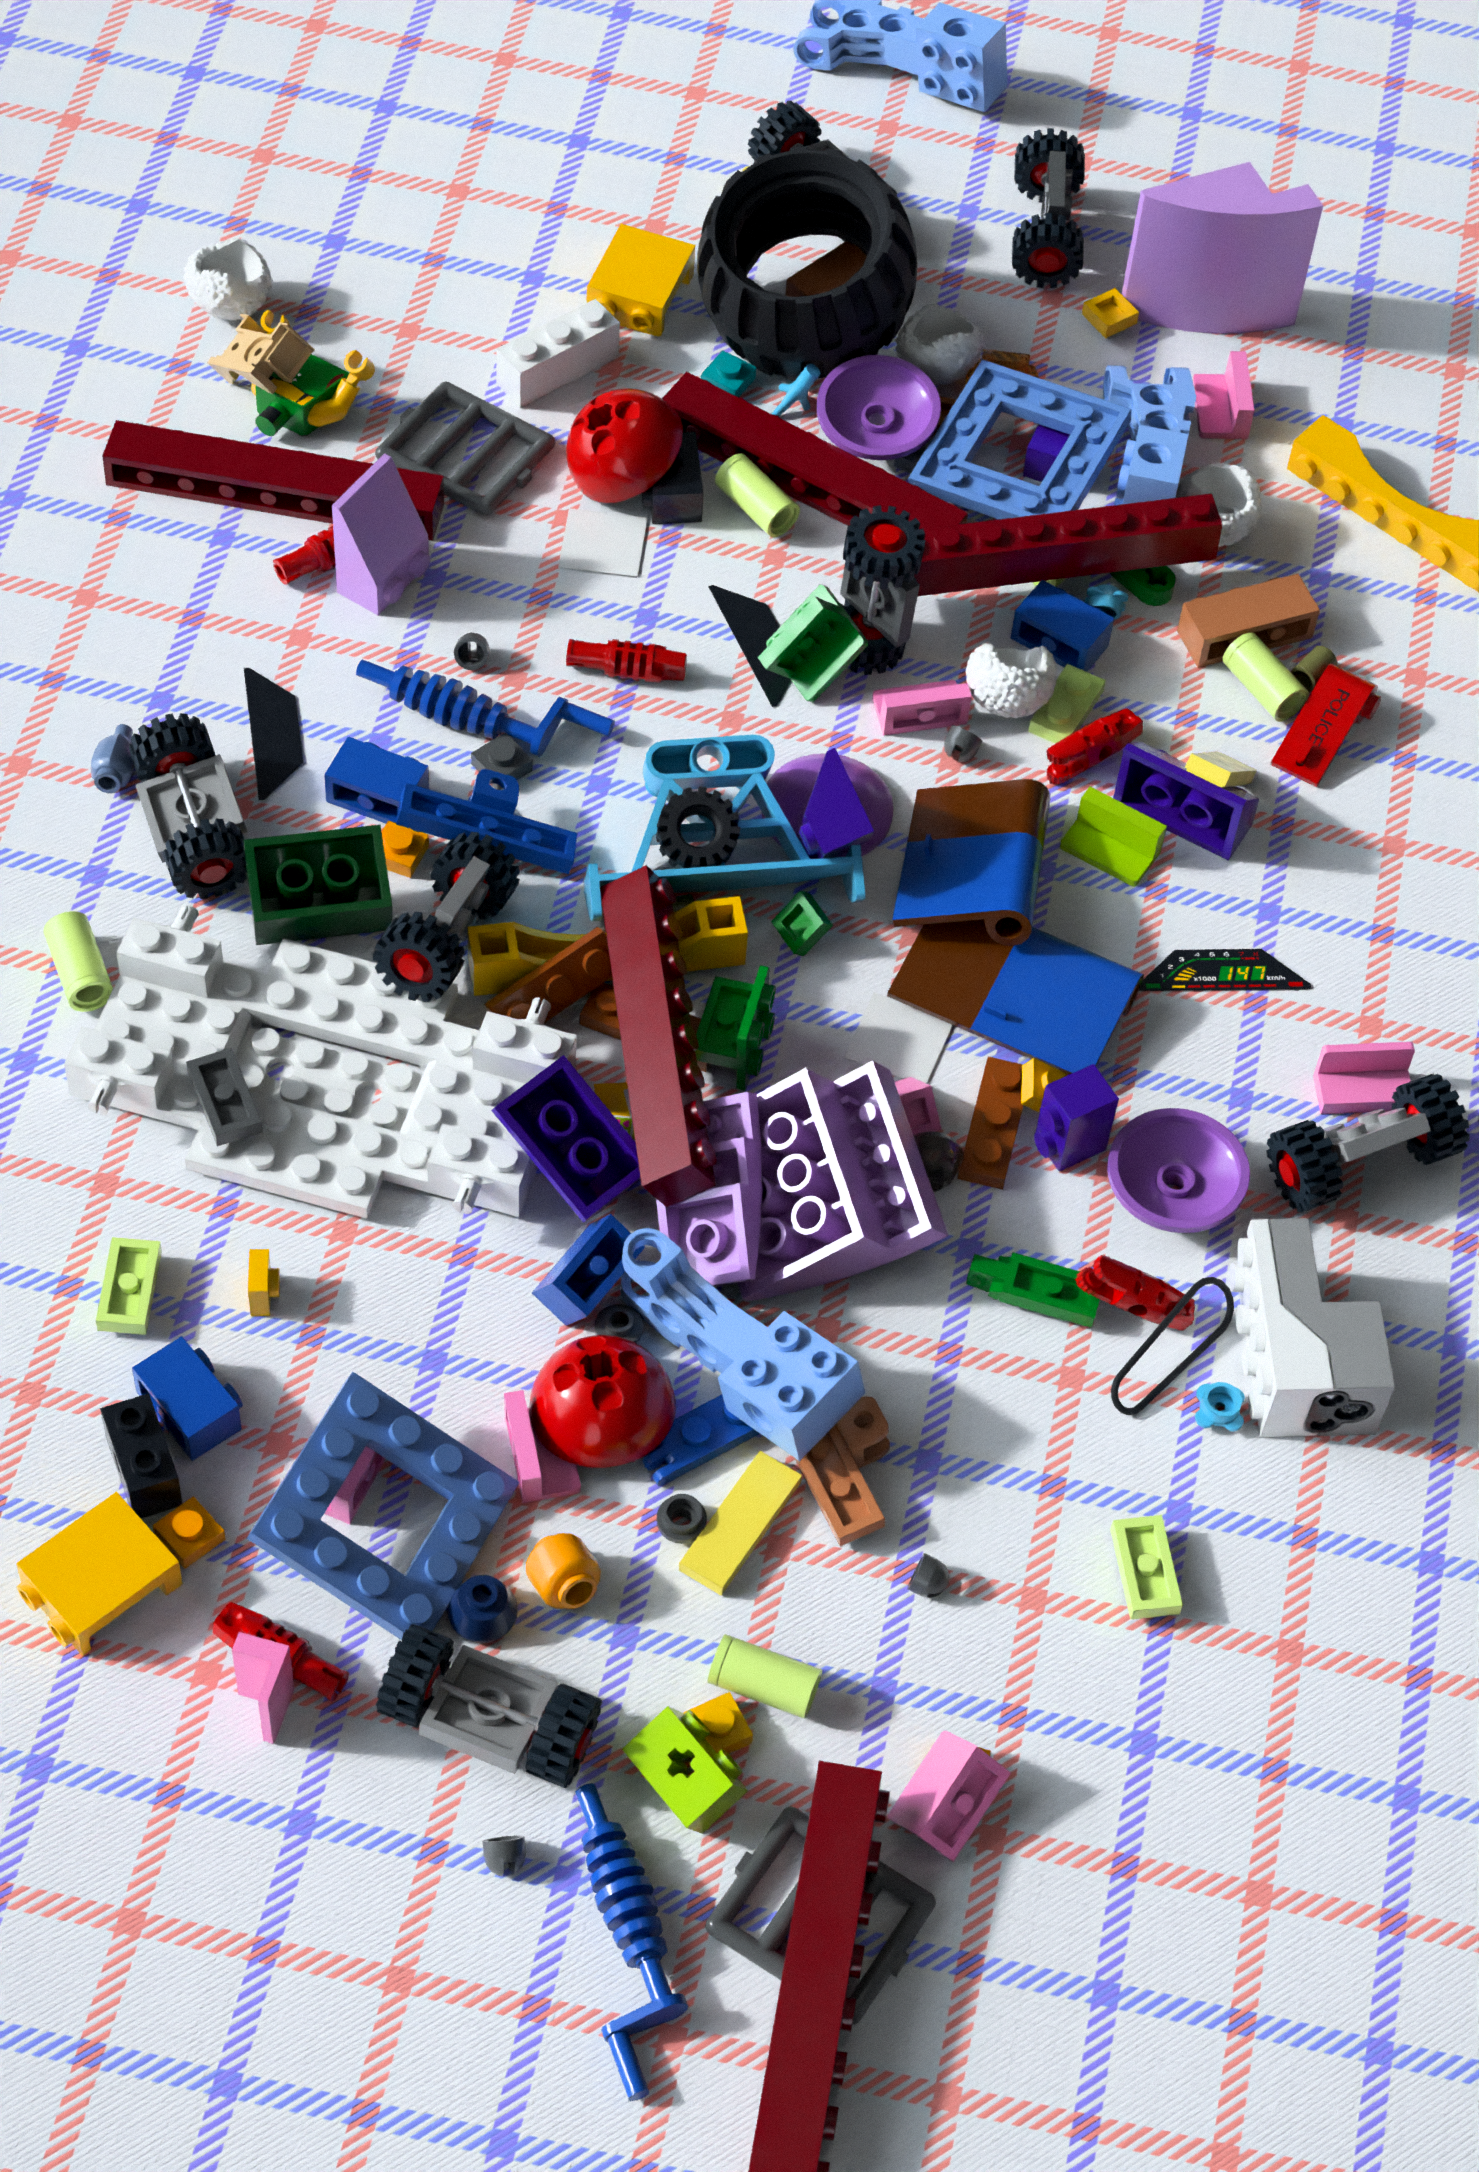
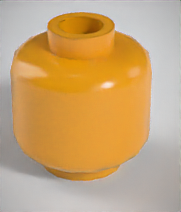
M559 1533L544 1537L535 1545L526 1562V1574L543 1601L555 1609L579 1608L588 1603L597 1591L601 1577L600 1566L582 1539L572 1533Z

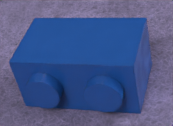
M1041 580L1015 610L1010 639L1029 649L1045 646L1052 653L1056 664L1064 668L1066 664H1070L1088 672L1109 646L1114 618L1099 608L1092 607L1068 594L1065 590Z
M351 737L346 738L324 774L326 802L385 824L387 821L394 823L397 821L400 798L405 783L429 789L428 765L420 763L415 758L404 757L384 750L374 743L362 742Z
M612 1214L589 1224L533 1290L532 1294L565 1326L588 1317L624 1274L625 1270L622 1263L624 1242L631 1233ZM640 1246L634 1251V1259L639 1256L645 1246Z
M182 1336L132 1367L137 1394L141 1396L149 1393L158 1420L191 1461H194L242 1430L239 1409L243 1407L238 1393L230 1383L226 1382L222 1385L213 1375L214 1367L201 1348L193 1350Z

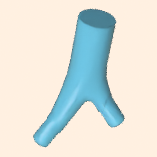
M808 364L794 382L790 384L781 383L779 385V390L787 394L772 412L773 415L780 417L782 413L798 400L803 410L807 411L811 408L808 400V391L821 374L817 366Z

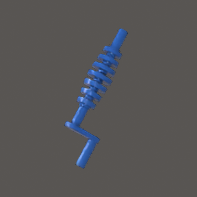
M364 659L359 662L356 670L357 676L387 687L390 691L389 696L391 699L398 703L404 699V705L413 711L419 707L420 715L427 719L432 718L434 715V722L439 725L446 726L450 721V727L456 730H463L467 725V732L476 735L484 728V736L495 739L501 733H507L511 737L531 744L530 753L541 757L545 752L562 719L608 737L611 735L615 725V720L569 703L567 699L559 696L536 728L509 717L507 706L496 702L492 707V698L481 694L477 698L476 689L469 685L463 688L462 682L454 678L449 679L446 683V677L434 674L430 678L429 672L417 670L413 675V669L406 666H401L394 672Z
M588 1783L577 1788L575 1793L589 1828L581 1840L584 1852L589 1853L586 1856L588 1871L593 1873L590 1881L593 1892L597 1893L594 1898L598 1911L604 1914L603 1920L608 1930L614 1932L612 1938L617 1947L624 1950L622 1957L626 1965L630 1968L640 1969L652 2001L607 2023L601 2028L604 2040L609 2043L629 2101H636L646 2097L649 2094V2089L630 2035L678 2018L688 2010V2004L683 1994H672L660 1962L668 1950L665 1938L660 1936L663 1928L661 1919L655 1916L658 1913L656 1898L652 1896L654 1889L650 1878L644 1875L645 1869L641 1861L635 1858L636 1852L631 1842L624 1840L626 1833L622 1825L618 1822L608 1821L595 1784Z

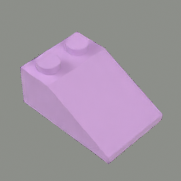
M385 453L332 505L337 593L376 615H379L390 603H396L402 596L404 589L416 577H421L430 564L426 529L392 457Z

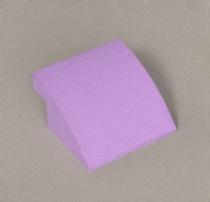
M1250 162L1141 190L1122 295L1139 311L1138 321L1176 330L1230 334L1268 331L1295 325L1323 204L1309 184L1272 194Z
M871 1061L833 1082L805 1068L757 1094L762 1166L760 1240L755 1280L738 1282L743 1300L753 1301L784 1295L857 1275L909 1255L949 1236L890 1069Z

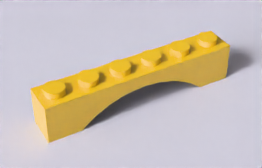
M1324 415L1319 417L1293 441L1287 470L1358 514L1367 522L1386 532L1398 542L1428 559L1432 564L1437 565L1456 577L1468 587L1479 592V520L1447 515L1424 507L1402 495L1386 483L1371 467L1361 451L1356 435Z
M740 896L694 901L674 913L682 933L678 943L680 954L686 963L687 972L745 965L748 930ZM516 922L467 927L468 963L474 996L501 993L586 934L552 933L529 928Z

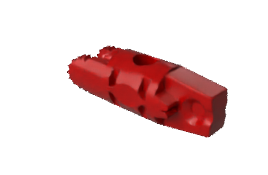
M1125 708L1106 717H1100L1058 741L1055 745H1051L1047 749V760L1052 762L1047 768V780H1049V783H1053V785L1064 783L1068 779L1079 775L1118 753L1128 743H1131L1143 733V720L1131 710Z
M1101 1255L1093 1261V1269L1085 1267L1077 1274L1075 1279L1078 1287L1084 1292L1156 1324H1160L1185 1295L1169 1283L1105 1255ZM1191 1298L1167 1327L1184 1331L1192 1325L1194 1321L1195 1300Z

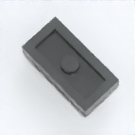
M232 1048L186 1061L188 1075L217 1147L263 1133L261 1118Z

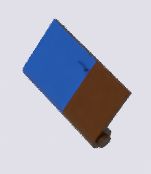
M1019 779L917 789L892 919L894 927L984 919L986 930L995 942L1008 946L1025 942L1032 932L1050 807V792L1048 788L1034 779Z
M984 919L923 925L888 990L887 997L1030 1059L1036 1058L1069 1075L1092 1064L1097 1066L1121 1016H1126L1133 1006L1142 985L1144 974L1032 927V932L1025 942L1008 946L995 942L989 936Z

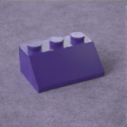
M1143 742L1128 743L1123 750L1113 798L1166 825L1167 831L1229 861L1252 827L1259 798L1249 794L1242 788L1235 786L1221 788L1186 771L1185 762L1170 756L1163 750L1156 749Z
M836 748L826 752L808 801L800 830L798 831L799 834H797L809 858L816 856L817 859L838 857L848 852L851 845L861 846L868 843L874 832Z
M564 1055L491 1110L583 1223L604 1210L641 1180L636 1142Z

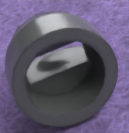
M472 632L461 636L454 648L456 662L467 670H477L483 667L490 653L486 638L479 633ZM470 642L476 643L478 658H471Z
M952 725L945 738L944 748L949 758L957 750L961 752L958 762H967L976 755L983 741L975 734Z
M924 1553L914 1570L907 1590L927 1598L940 1595L949 1583V1572L946 1565L940 1560Z
M501 1836L482 1841L486 1866L492 1873L502 1876L504 1874V1863H508L511 1874H515L523 1866L526 1856L525 1836Z

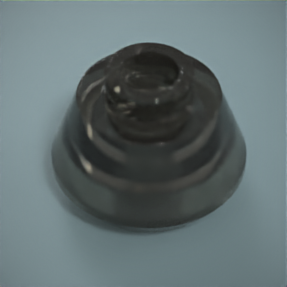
M928 1131L913 1135L933 1192L940 1191L942 1188L950 1185L964 1161L962 1148L952 1137L943 1133Z

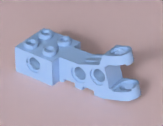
M815 0L809 16L815 28L802 30L797 37L793 49L797 60L804 66L813 69L831 71L843 62L887 65L918 75L920 92L985 112L1008 87L1006 23L940 2L923 19L914 16V10L901 6L898 10L882 6V0ZM830 7L838 13L839 18H827L822 13L821 8ZM805 42H817L822 47L823 52L814 53L806 47Z
M1107 365L1103 380V399L1131 408L1132 420L1128 425L1132 440H1127L1117 486V498H1115L1114 505L1176 498L1191 425L1189 413H1193L1196 401V393L1189 368H1166L1163 384L1133 383V380L1128 379L1127 367Z
M644 1228L631 1233L624 1242L622 1263L625 1272L621 1277L620 1293L625 1304L636 1310L642 1319L665 1339L678 1348L683 1346L696 1355L700 1363L712 1372H720L721 1375L718 1377L726 1409L798 1461L865 1394L859 1362L785 1311L766 1327L731 1303L690 1266L683 1250L665 1234L656 1229ZM649 1245L655 1247L660 1252L661 1258L657 1263L645 1260L640 1261V1259H634L633 1253L640 1246ZM634 1280L650 1295L643 1296L635 1293L631 1287L632 1281Z

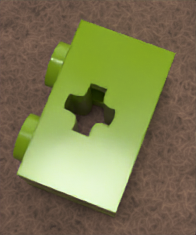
M667 1706L622 1750L687 1829L703 1834L748 1792L747 1788L738 1779L743 1771L725 1750L721 1749L716 1753L705 1739L710 1734V1731L691 1710L684 1714ZM688 1756L693 1758L690 1765L694 1772L690 1776L685 1775L688 1768L683 1762Z

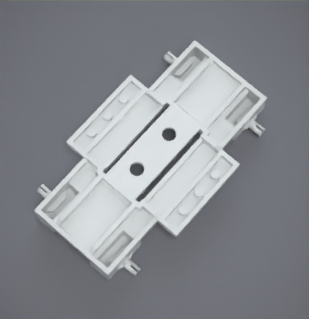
M186 904L180 906L178 915L171 926L133 917L116 953L120 975L94 1029L81 1027L64 1062L69 1094L71 1096L89 1100L88 1107L96 1114L99 1110L100 1115H106L109 1106L198 1130L185 1158L186 1170L362 1218H368L383 1180L454 1199L453 1208L460 1213L464 1206V1214L472 1213L473 1206L476 1205L505 1214L520 1216L538 1167L491 1110L564 1055L572 1066L576 1067L577 1035L544 1025L547 1014L551 1009V1004L547 1000L543 999L540 1006V998H534L525 1020L487 1011L480 1030L447 1022L458 996V984L452 983L442 997L437 1000L433 996L430 1002H423L421 995L416 1001L409 1000V992L404 990L401 996L394 992L397 986L393 982L386 986L382 981L386 973L377 974L375 969L377 963L284 938L266 974L224 963L221 940L191 932L193 924L199 915L198 910L193 906H190L189 910ZM267 1024L420 1065V1071H424V1074L412 1072L410 1067L402 1063L386 1065L368 1060L360 1052L353 1051L345 1054L323 1048L322 1044L316 1040L300 1042L279 1036L275 1030L262 1028V1026ZM252 1026L259 1027L261 1029H252ZM232 1048L261 1118L263 1133L217 1147L188 1075L186 1061ZM276 1063H287L294 1069V1072L285 1080H275L267 1074V1070ZM371 1086L378 1088L383 1095L379 1101L373 1104H364L356 1098V1093L363 1087Z

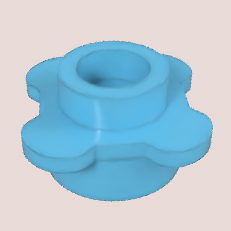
M1101 584L1087 589L1086 594L1089 597L1085 598L1084 602L1092 607L1099 608L1107 615L1113 617L1114 620L1120 618L1121 612L1126 610V604L1123 602L1128 601V594L1120 591L1116 586Z
M1217 1382L1203 1384L1197 1389L1196 1397L1200 1401V1410L1196 1412L1195 1421L1199 1426L1203 1428L1222 1426L1232 1432L1238 1431L1243 1426L1244 1418L1240 1415V1408L1245 1400V1396L1239 1388L1229 1383ZM1221 1405L1224 1407V1410L1219 1411L1215 1406Z

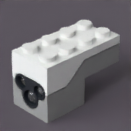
M1251 1219L1247 1230L1248 1238H1240L1238 1241V1262L1231 1264L1230 1286L1232 1292H1239L1240 1305L1236 1309V1327L1239 1334H1245L1247 1347H1244L1242 1352V1368L1244 1375L1251 1376L1253 1389L1249 1391L1248 1408L1250 1418L1258 1420L1260 1437L1376 1435L1395 1389L1380 1301L1322 1302L1309 1219H1270L1269 1222L1268 1219Z

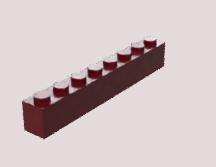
M686 372L662 398L679 415L683 432H696L699 451L723 463L735 454L741 453L746 455L788 496L847 526L850 525L854 515L859 517L861 510L867 508L870 514H872L873 506L881 505L882 512H888V506L896 507L895 514L900 515L903 510L909 512V521L916 518L920 522L919 529L967 523L968 512L958 508L956 505L948 503L922 490L920 487L912 485L884 469L876 467L689 372Z
M119 420L115 421L102 455L107 486L333 524L332 505L373 465V463ZM397 468L426 529L428 540L433 541L444 507V476Z
M1203 494L925 528L924 540L926 541L921 567L918 574L914 573V577L920 584L918 596L1038 582L1041 580L1046 581L1215 560L1223 524L1213 495Z
M646 865L600 887L641 1185L667 1208L716 1186L713 1166L716 1165L717 1158L708 1137L707 1126L710 1125L711 1120L709 1112L703 1103L701 1092L705 1081L697 1065L695 1050L699 1048V1043L690 1021L689 1013L693 1011V1004L686 991L684 976L687 975V967L680 954L678 943L682 933L673 911L676 895L669 881L666 878L660 879Z
M819 1761L748 2172H829L830 2162L819 2160L823 2139L834 2141L839 2107L829 2105L832 2084L843 2086L848 2052L837 2050L841 2030L852 2031L856 1998L846 1997L849 1977L860 1979L865 1946L855 1944L858 1924L869 1926L874 1893L863 1891L866 1873L877 1874L882 1842L872 1840L875 1821L885 1823L890 1791L880 1789L882 1771Z

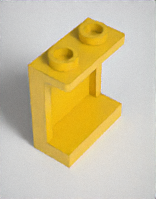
M620 224L587 285L586 303L596 299L620 322V326L660 337L664 331L665 314L681 283L689 285L694 276L696 245Z
M117 1491L16 1563L21 1581L17 1586V1590L24 1602L33 1611L41 1608L51 1619L47 1624L60 1644L64 1647L72 1644L82 1656L91 1650L89 1639L93 1634L157 1587L167 1596L183 1584L179 1561Z

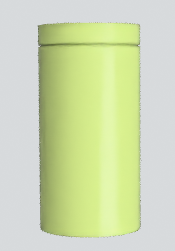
M740 453L731 456L717 471L715 484L770 537L783 535L795 524L800 513L799 505L746 455Z
M1255 633L1243 634L1226 649L1222 658L1223 663L1276 721H1285L1302 709L1309 697L1308 690Z
M76 911L64 912L54 916L46 923L43 932L69 1006L80 1012L93 1011L106 1005L113 987L87 916Z
M725 1634L715 1653L707 1682L805 1719L815 1698L822 1676V1669Z

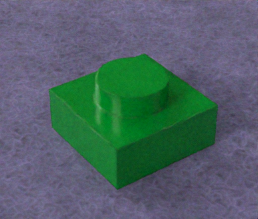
M799 891L771 921L793 954L805 956L833 927V924L813 896L804 891Z

